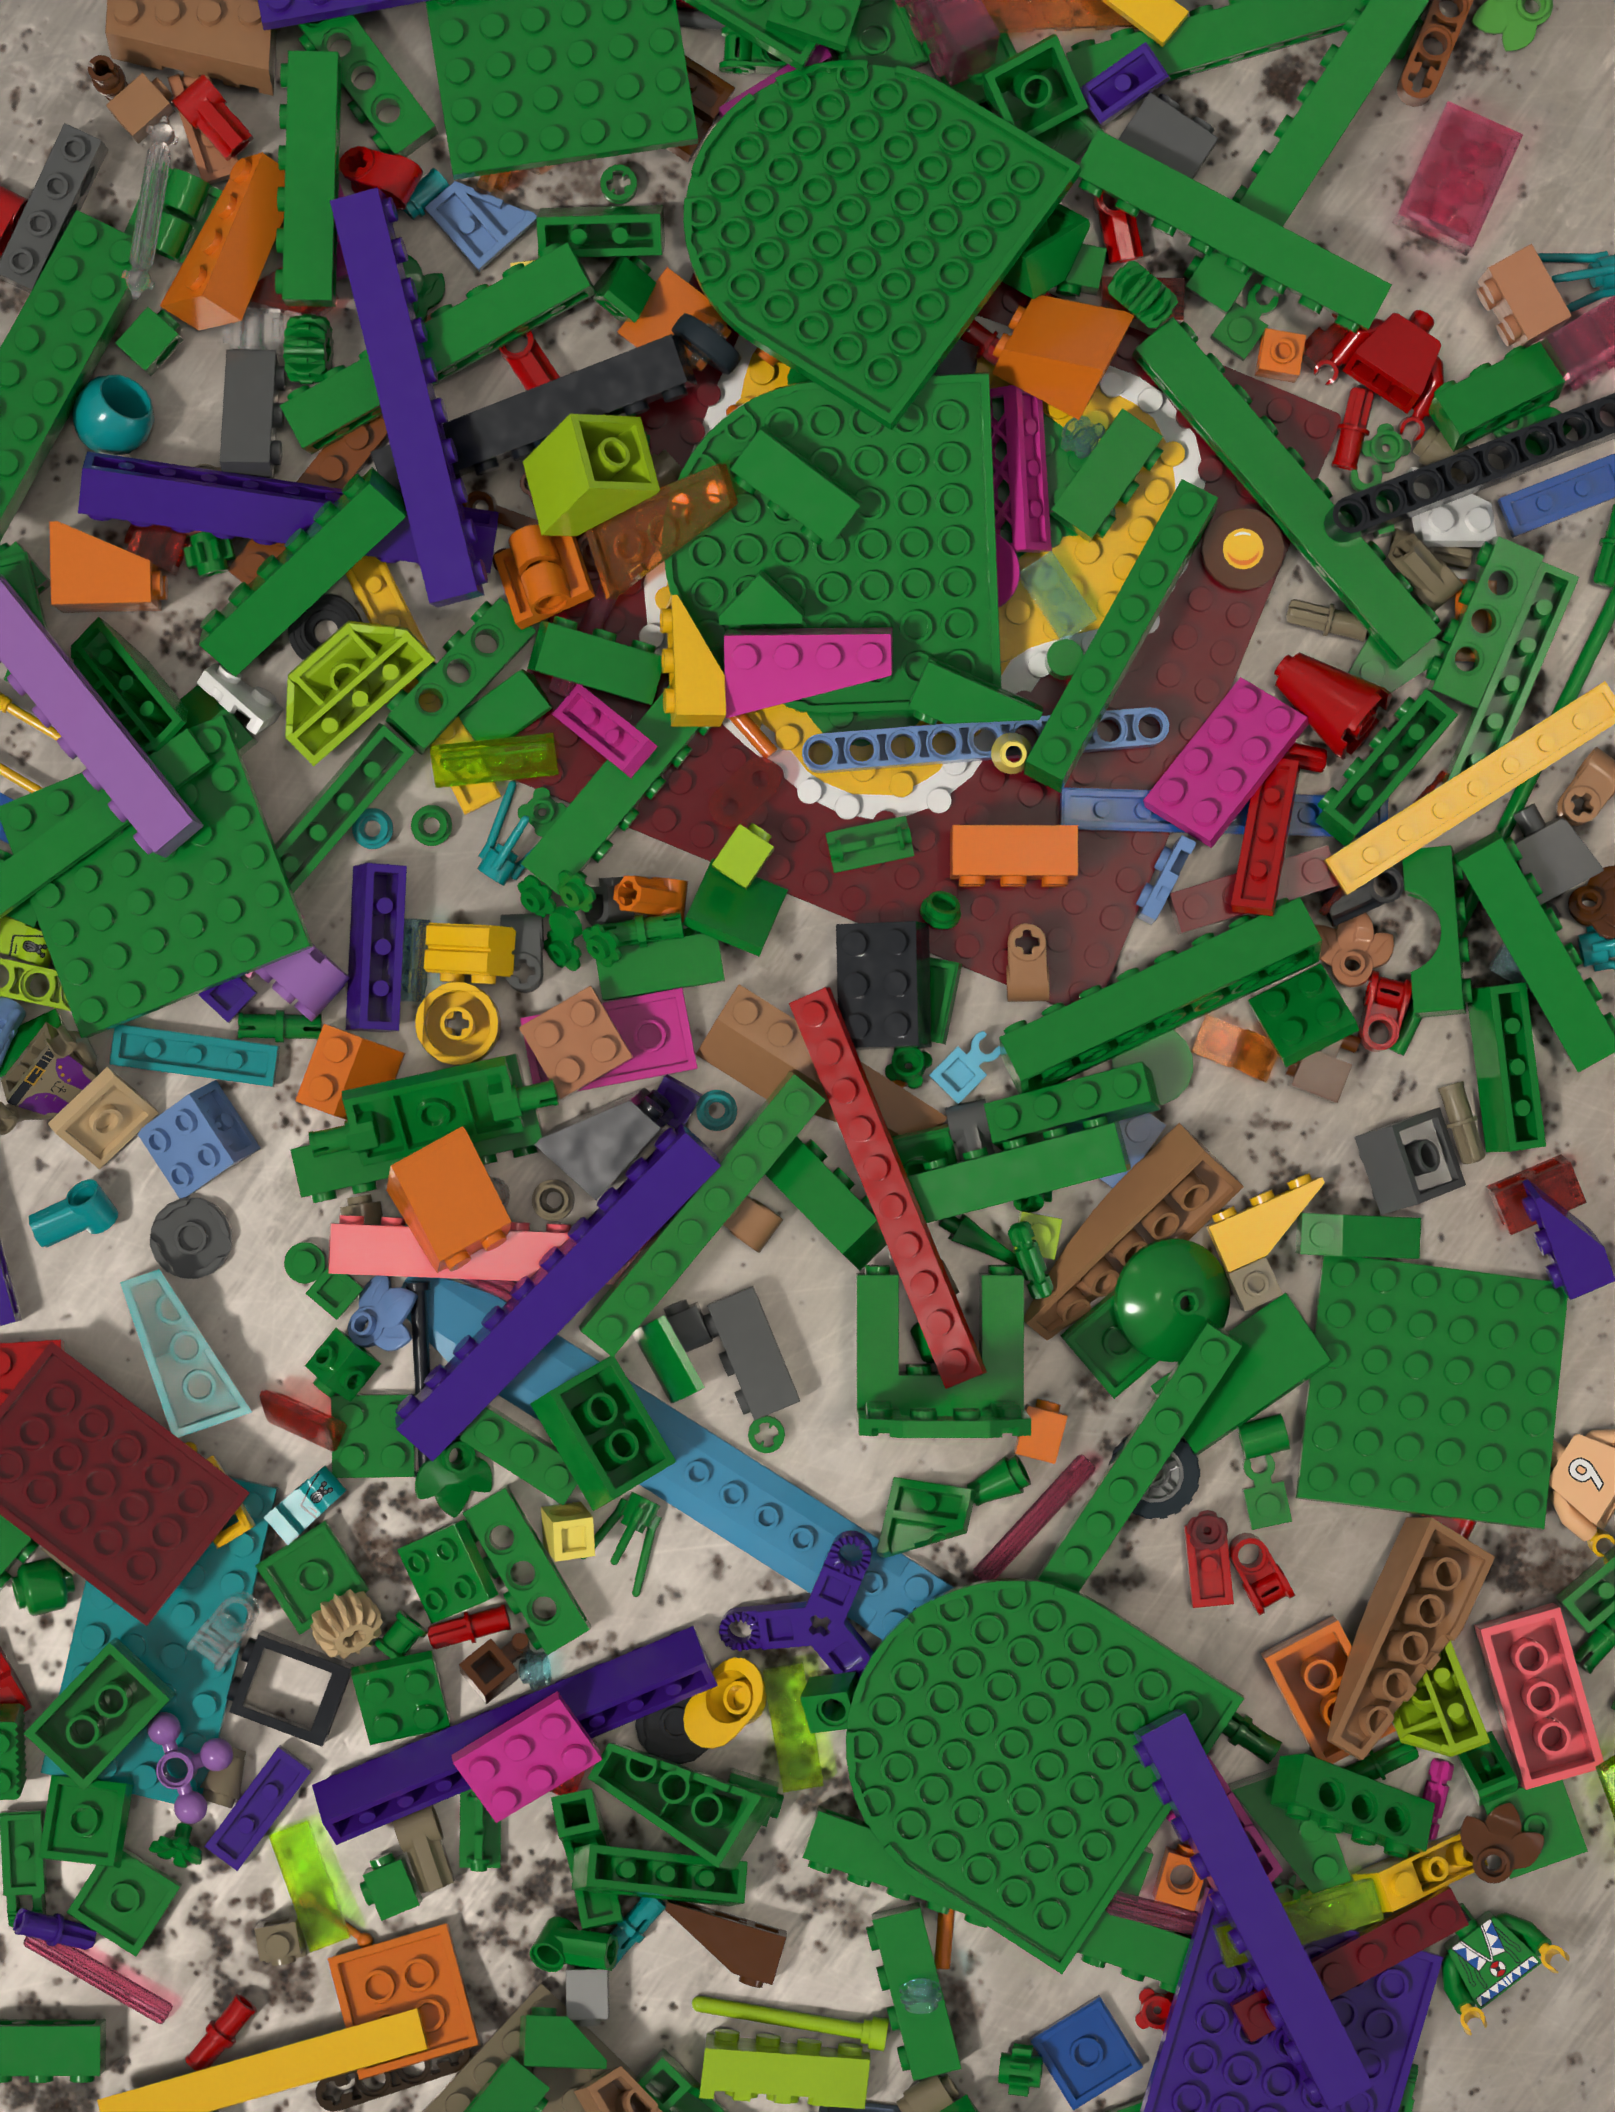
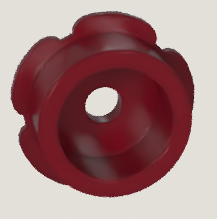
M1204 1510L1199 1512L1197 1517L1190 1519L1187 1525V1533L1191 1536L1190 1542L1195 1548L1214 1551L1224 1544V1536L1228 1533V1526L1222 1517H1217L1216 1512ZM1205 1527L1211 1528L1209 1535L1204 1534L1203 1530Z

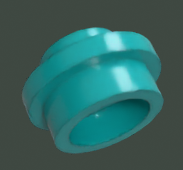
M368 808L352 825V833L357 843L364 848L379 849L385 846L392 838L393 823L384 811L377 808ZM371 821L378 822L381 827L380 833L374 837L368 836L365 830L366 825Z
M712 1090L705 1093L696 1107L698 1120L705 1128L713 1131H721L730 1127L737 1116V1104L734 1098L722 1090ZM715 1102L723 1104L725 1108L724 1115L718 1119L713 1118L709 1114V1107Z

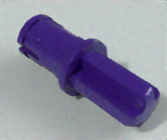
M25 1908L19 1909L13 1923V1931H15L16 1935L44 1940L48 1946H55L59 1943L87 1950L94 1946L97 1934L96 1931L85 1924L65 1920L62 1914L55 1913L53 1916Z

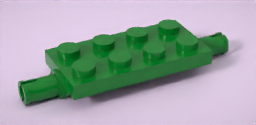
M501 1056L342 1091V1101L347 1121H344L343 1126L315 1132L310 1131L309 1142L311 1150H314L312 1151L314 1158L350 1149L351 1153L356 1152L359 1154L362 1166L407 1157L462 1126L467 1131L472 1143L523 1132V1111L559 1105L558 1095L553 1079L517 1088V1085L512 1083L506 1058Z

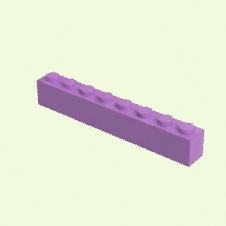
M0 574V663L2 662L11 673L6 677L8 682L21 696L29 695L36 704L32 708L35 716L47 728L53 725L61 735L57 740L59 746L71 759L78 757L86 767L82 774L97 791L103 788L112 799L108 803L111 811L123 823L129 820L137 830L133 838L139 846L149 855L154 852L167 858L204 825L6 578Z

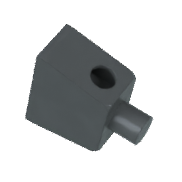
M1535 803L1513 814L1523 836L1514 840L1523 859L1516 863L1523 875L1531 872L1543 892V894L1536 897L1540 905L1604 871L1601 864L1564 817H1557L1545 823Z

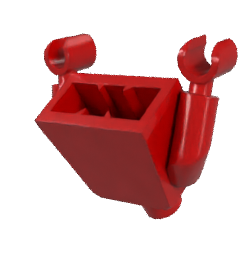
M1415 310L1408 320L1398 313H1392L1385 321L1375 318L1367 331L1359 328L1356 334L1348 331L1332 350V358L1317 363L1314 375L1316 376L1322 367L1331 366L1334 369V375L1325 385H1333L1339 378L1338 368L1345 364L1343 372L1406 414L1409 413L1411 408L1414 410L1412 416L1401 420L1398 432L1402 435L1406 424L1414 421L1418 425V432L1414 436L1413 441H1417L1424 435L1425 426L1422 421L1425 416H1430L1428 411L1434 397V392L1444 384L1443 362L1438 357L1441 343L1429 334L1434 326V319L1428 313L1421 310Z

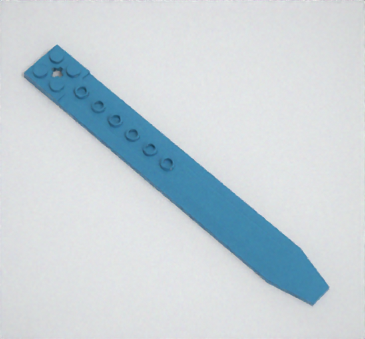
M407 1277L405 1282L430 1281V1290H426L429 1343L447 1362L455 1356L453 1350L464 1337L470 1335L473 1338L483 1327L481 1322L492 1308L497 1305L502 1308L507 1303L493 1293L447 1278ZM405 1282L401 1288L406 1289ZM410 1311V1313L408 1314V1316L406 1317V1318L409 1320L410 1323H411V1311ZM557 1334L498 1395L539 1420L530 1403L600 1361ZM629 1380L677 1461L639 1485L810 1594L834 1539L845 1531H858L864 1534L872 1544L873 1553L847 1617L883 1640L897 1623L912 1612L915 1607L917 1608L935 1596L956 1588L902 1553L887 1558L880 1557L876 1553L879 1538ZM844 1544L840 1548V1553L846 1560L857 1561L863 1556L862 1550L859 1549V1546L856 1547L855 1544Z

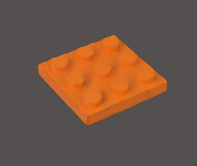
M445 1923L328 1958L346 2028L418 2008L429 2050L357 2070L359 2080L481 2045L449 1924Z

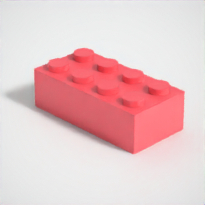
M1554 1603L1475 1624L1476 1635L1518 1783L1525 1790L1605 1768L1561 1608Z

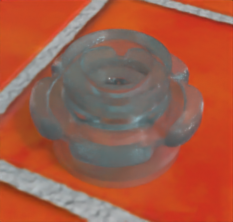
M529 1650L526 1653L525 1659H521L519 1662V1674L522 1683H529L533 1691H537L538 1686L550 1684L551 1666L545 1652L535 1653Z

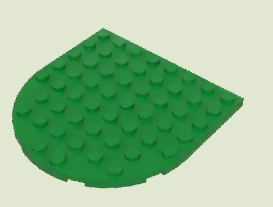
M868 60L822 62L805 66L801 72L795 69L775 78L776 82L761 89L754 95L749 93L735 104L712 129L693 163L692 176L686 198L684 199L683 223L685 241L691 266L699 286L709 303L729 326L756 347L885 427L893 430L1078 179L1081 166L944 83L924 73L900 65L892 68L868 64Z
M989 372L933 375L893 430L885 427L813 381H805L782 386L751 399L724 417L707 433L689 457L673 490L664 529V562L671 595L679 596L724 675V634L727 629L892 627V676L783 704L793 709L828 713L914 710L908 707L909 701L929 656L1002 688ZM761 426H764L862 501L861 506L831 545L824 540L820 545L816 544L800 531L803 524L791 515L786 520L766 505L770 499L758 490L750 494L733 481L736 474L730 468ZM761 569L804 609L802 624L719 625L721 611Z
M998 1578L977 1581L946 1591L918 1606L897 1623L872 1653L854 1691L848 1716L846 1759L849 1779L864 1821L869 1825L886 1853L905 1872L1046 1965L1063 1974L1172 1809L1169 1803L1162 1805L1152 1786V1783L1157 1779L1150 1766L1144 1768L1133 1749V1745L1138 1743L1133 1732L1175 1709H1179L1186 1714L1207 1755L1244 1700V1695L1085 1594L1065 1586L1033 1579Z

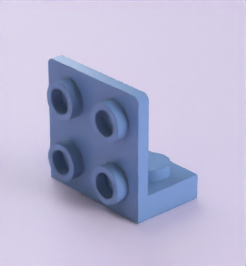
M217 1080L189 1093L142 1127L141 1131L137 1133L180 1199L188 1197L227 1168L261 1149Z

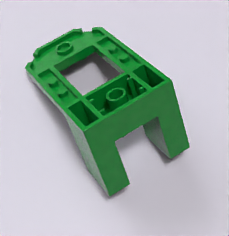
M865 1265V1273H856V1422L859 1436H878V1433H890L892 1438H1000L1002 1433H1012V1436H1031V1417L1024 1410V1275L1015 1273V1266L988 1265V1273H979V1354L987 1372L945 1389L939 1372L932 1371L931 1364H906V1371H899L898 1273H890L889 1265Z

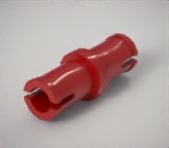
M236 1994L216 2021H210L206 2026L205 2030L207 2033L190 2054H187L185 2057L186 2063L195 2071L210 2068L225 2048L230 2049L236 2043L235 2036L250 2017L257 2012L256 2007L244 1996Z

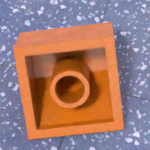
M324 1024L295 1101L347 1120L342 1101V1091L395 1080L405 1053Z

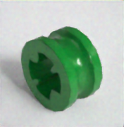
M624 165L608 167L600 179L603 196L609 202L616 205L630 202L637 192V179L634 172ZM622 175L623 181L627 178L630 180L631 184L624 187V194L616 195L615 189H612L611 192L608 190L607 185L613 183V176Z
M768 1415L754 1420L748 1431L751 1446L761 1453L776 1451L783 1444L785 1437L782 1423L775 1417ZM770 1423L769 1428L773 1425L777 1428L778 1434L773 1436L774 1444L764 1446V1440L760 1444L757 1442L755 1435L760 1432V1424Z

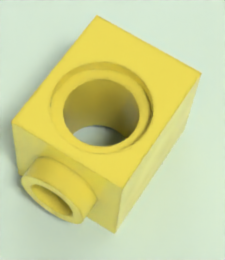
M582 1502L566 1503L564 1506L559 1504L541 1507L543 1546L555 1562L595 1556L593 1516Z

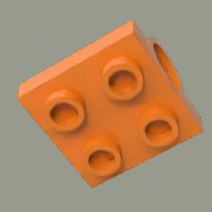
M528 525L511 534L508 540L510 548L493 555L515 624L521 630L595 597L575 536L541 535L539 525Z

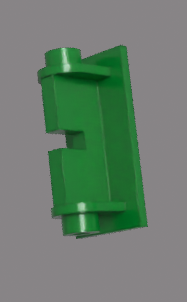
M906 816L825 833L834 873L914 856L912 838Z
M472 1789L460 1793L459 1868H470V1871L475 1872L487 1871V1868H501V1821L498 1823L494 1821Z

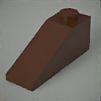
M667 1900L665 1911L729 1971L739 1975V1982L757 1988H762L763 1983L773 1985L786 1941L787 1931L698 1904Z

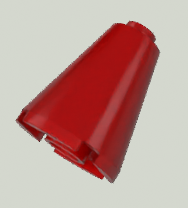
M1300 652L1294 657L1289 654L1285 656L1274 672V675L1278 677L1276 687L1298 712L1308 717V724L1332 752L1342 760L1346 759V752L1352 755L1368 738L1379 722L1376 719L1377 709L1381 706L1386 710L1392 698L1391 692L1385 688Z

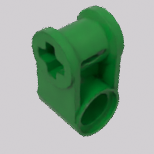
M722 27L721 35L725 38L723 61L719 63V70L721 72L737 75L753 73L773 74L788 65L784 61L772 60L769 58V52L728 27ZM740 43L739 56L737 57V48Z

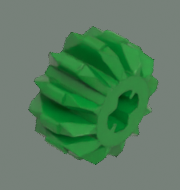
M1128 261L1122 268L1120 267L1107 287L1109 294L1148 328L1156 329L1163 321L1165 322L1178 304L1176 295L1136 261Z
M303 314L289 318L284 330L283 358L285 361L284 370L291 382H300V384L320 383L324 380L323 375L333 368V329L327 317L317 316L316 314Z

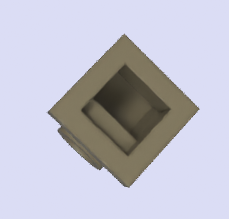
M300 1914L259 1921L254 1928L260 1962H271L272 1966L293 1963L298 1957L307 1956Z

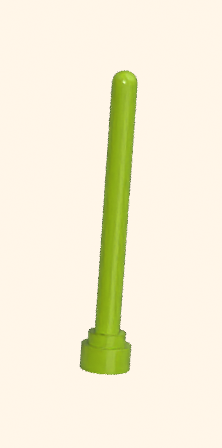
M696 1996L691 2003L692 2008L696 2012L861 2039L860 2044L868 2045L870 2050L884 2052L889 2024L888 2018L873 2016L872 2020L864 2019V2023L706 1996Z

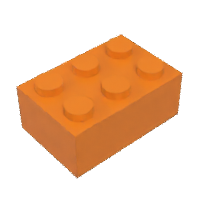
M952 825L950 879H959V887H984L985 879H1000V887H1025L1027 879L1042 880V887H1066L1068 880H1074L1078 876V825Z
M1334 1616L1260 1653L1313 1756L1331 1764L1350 1755L1327 1741L1335 1701L1352 1648L1343 1628ZM1392 1723L1381 1738L1396 1731Z

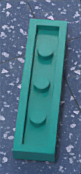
M119 1025L114 1027L109 1064L274 1087L280 1046Z

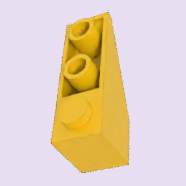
M671 595L666 608H661L660 632L667 633L668 648H663L661 655L662 673H669V688H664L663 692L664 713L671 714V727H720L726 717L725 675L679 596Z
M1310 1173L1304 1174L1288 1181L1289 1190L1274 1195L1271 1189L1250 1198L1251 1207L1237 1212L1235 1207L1232 1206L1212 1215L1214 1223L1207 1225L1206 1228L1225 1271L1231 1272L1267 1256L1325 1183L1323 1177L1312 1179Z
M1461 1831L1429 1842L1425 1852L1409 1853L1408 1858L1391 1856L1352 1874L1365 1912H1394L1474 1873L1473 1856L1462 1845Z

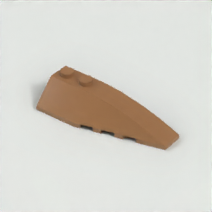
M739 984L716 1019L696 1055L765 1099L772 1094L787 1074L792 1072L826 1100L814 1115L837 1122L796 1020ZM861 1062L891 1137L943 1125L947 1119L945 1115Z
M1178 1123L1151 1151L1132 1167L1092 1211L1048 1273L1054 1286L1051 1295L1047 1298L1033 1299L1024 1315V1322L1048 1341L1090 1311V1303L1098 1297L1108 1295L1116 1288L1117 1280L1123 1267L1139 1249L1161 1239L1177 1238L1190 1240L1212 1218V1215L1219 1212L1244 1186L1195 1136Z
M1406 1517L1358 1627L1335 1701L1327 1741L1355 1758L1364 1760L1393 1722V1715L1403 1701L1408 1702L1417 1690L1416 1684L1427 1670H1432L1441 1659L1439 1654L1449 1641H1455L1463 1630L1495 1556L1432 1517Z

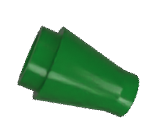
M1017 1455L1009 1459L1004 1456L977 1479L968 1483L967 1489H972L975 1492L974 1503L976 1506H979L986 1502L1024 1493L1023 1488L1031 1485V1481L1022 1461Z

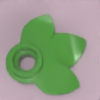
M1487 0L1474 14L1472 24L1484 33L1502 34V43L1505 51H1517L1525 48L1533 41L1537 26L1546 22L1553 10V0H1533L1539 6V11L1536 13L1526 11L1524 4L1528 0Z

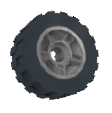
M1126 1435L1121 1440V1443L1117 1447H1115L1114 1451L1112 1452L1113 1455L1111 1461H1109V1465L1112 1463V1461L1114 1460V1458L1116 1457V1455L1118 1454V1452L1120 1451V1449L1122 1448V1446L1124 1445L1125 1441L1129 1436ZM1184 1438L1180 1439L1161 1468L1162 1476L1151 1483L1133 1510V1514L1146 1519L1168 1518L1169 1515H1176L1181 1512V1509L1186 1504L1189 1505L1193 1500L1192 1497L1199 1487L1200 1468L1196 1454Z

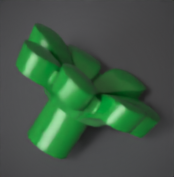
M184 1823L176 1825L173 1837L160 1836L158 1841H153L149 1847L150 1852L157 1853V1856L162 1859L169 1860L173 1857L174 1865L180 1868H186L188 1862L195 1865L202 1863V1851L192 1846L189 1842L193 1828Z

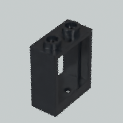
M262 1630L258 1634L257 1639L250 1637L245 1646L241 1661L246 1662L247 1666L242 1678L235 1676L226 1699L233 1701L229 1712L322 1747L327 1741L351 1677V1667L355 1665L335 1657H329L327 1654ZM265 1649L332 1673L312 1728L245 1703Z

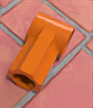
M624 875L621 882L614 887L613 900L618 903L621 911L646 914L647 917L681 912L682 922H684L688 881L651 877L649 879L641 876Z

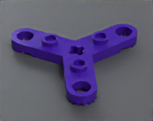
M858 1531L840 1533L831 1545L808 1601L730 1609L723 1616L719 1626L721 1641L725 1643L726 1647L729 1646L732 1650L737 1649L741 1652L743 1650L759 1648L767 1650L812 1646L834 1674L856 1671L859 1680L863 1669L874 1651L846 1617L871 1561L873 1548L870 1540ZM844 1544H855L856 1547L859 1546V1549L862 1550L863 1556L857 1561L846 1560L841 1555L840 1548ZM814 1615H817L820 1619L825 1617L830 1619L827 1630L823 1626H818L817 1628L812 1626L815 1619ZM735 1620L738 1622L742 1620L743 1623L747 1622L746 1624L750 1625V1630L752 1629L747 1637H738L731 1632L729 1625L731 1622H735Z

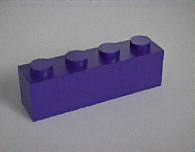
M364 863L353 866L348 976L350 979L348 980L345 1030L370 1032L399 1031L407 866Z

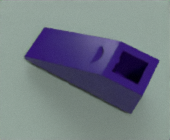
M1530 1180L1522 1181L1527 1197L1522 1199V1204L1530 1221L1537 1222L1539 1231L1534 1233V1238L1542 1255L1548 1254L1551 1264L1545 1266L1553 1287L1555 1289L1562 1287L1568 1298L1572 1300L1614 1282L1615 1277L1605 1248L1593 1231Z

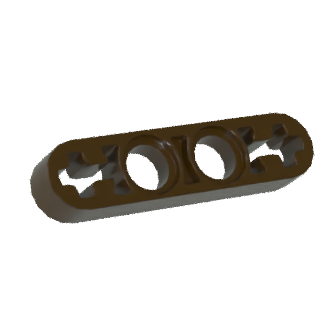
M471 2048L465 2049L459 2054L458 2062L452 2063L450 2057L437 2060L436 2065L439 2068L437 2070H432V2059L424 2061L425 2069L418 2076H409L404 2073L402 2068L384 2073L386 2081L379 2089L368 2088L363 2080H359L357 2070L321 2080L316 2087V2100L325 2110L331 2112L341 2111L456 2073L469 2061ZM348 2074H355V2086L361 2095L354 2096V2088L342 2092L340 2101H335L333 2096H325L324 2092L328 2089L330 2081H334L337 2087H341L350 2083L351 2078Z

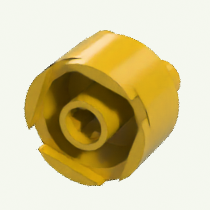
M451 982L435 988L424 998L417 1010L415 1028L420 1043L432 1057L446 1064L464 1065L478 1062L492 1051L500 1036L501 1018L495 1002L486 992L468 983ZM462 1012V1018L469 1021V1027L462 1029L460 1036H455V1029L448 1027V1021L454 1020L456 1014Z

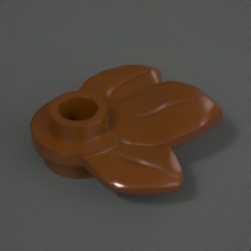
M1615 865L1604 867L1603 872L1589 879L1587 886L1574 890L1568 901L1569 913L1579 924L1592 926L1599 936L1610 940L1615 939ZM1593 901L1596 905L1587 907L1582 902Z
M1511 1802L1495 1807L1489 1813L1485 1822L1473 1816H1466L1461 1826L1460 1836L1462 1845L1473 1856V1869L1476 1875L1487 1883L1503 1882L1511 1875L1513 1869L1531 1866L1538 1858L1544 1845L1543 1834L1521 1832L1520 1817L1517 1809ZM1490 1855H1497L1501 1859V1864L1497 1868H1489L1485 1864L1486 1858Z

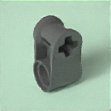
M535 913L501 915L500 926L514 927L516 930L515 950L512 951L514 955V971L520 970L521 963H527L530 970H535V975L528 976L527 983H521L520 979L513 975L505 978L514 990L521 993L533 992L539 988L544 975L543 918Z

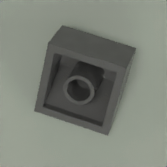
M1440 1107L1354 1137L1359 1149V1156L1364 1164L1372 1188L1373 1197L1377 1202L1381 1215L1418 1205L1466 1185Z

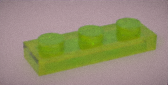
M553 733L430 746L435 788L558 775Z
M803 1662L764 1668L762 1671L783 1793L824 1786L815 1733H810L800 1699L807 1684Z
M307 1820L268 1835L310 1953L350 1938L348 1927L310 1821Z

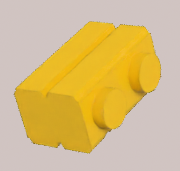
M429 923L426 925L425 944L428 946V949L425 950L424 969L426 972L440 973V981L464 983L465 975H471V983L496 984V976L510 977L513 975L514 955L512 951L515 950L516 930L514 927Z

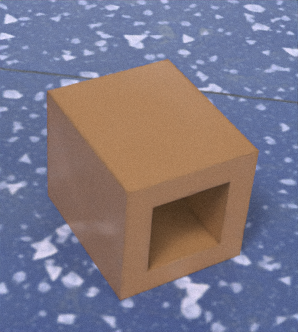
M143 72L106 104L111 114L138 144L175 112L168 101L173 97L172 93L157 77L151 82Z

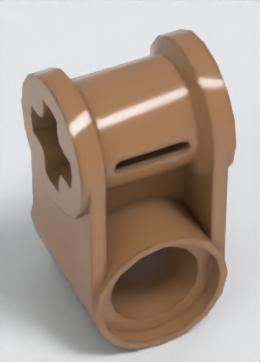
M1598 747L1592 750L1577 770L1572 782L1559 798L1556 809L1558 817H1564L1571 826L1578 827L1593 820L1598 815L1606 802L1615 794V760ZM1582 798L1584 800L1582 809L1586 812L1576 815L1573 812L1575 804L1572 801Z
M1019 924L1011 930L1008 936V965L1006 967L1008 1002L1049 1001V967L1046 956L1045 934L1039 927L1033 924ZM1024 930H1030V935L1038 938V945L1031 946L1030 953L1024 954L1023 948L1015 944L1016 938H1021Z
M746 1196L723 1225L734 1236L760 1253L783 1219L755 1198L752 1199Z

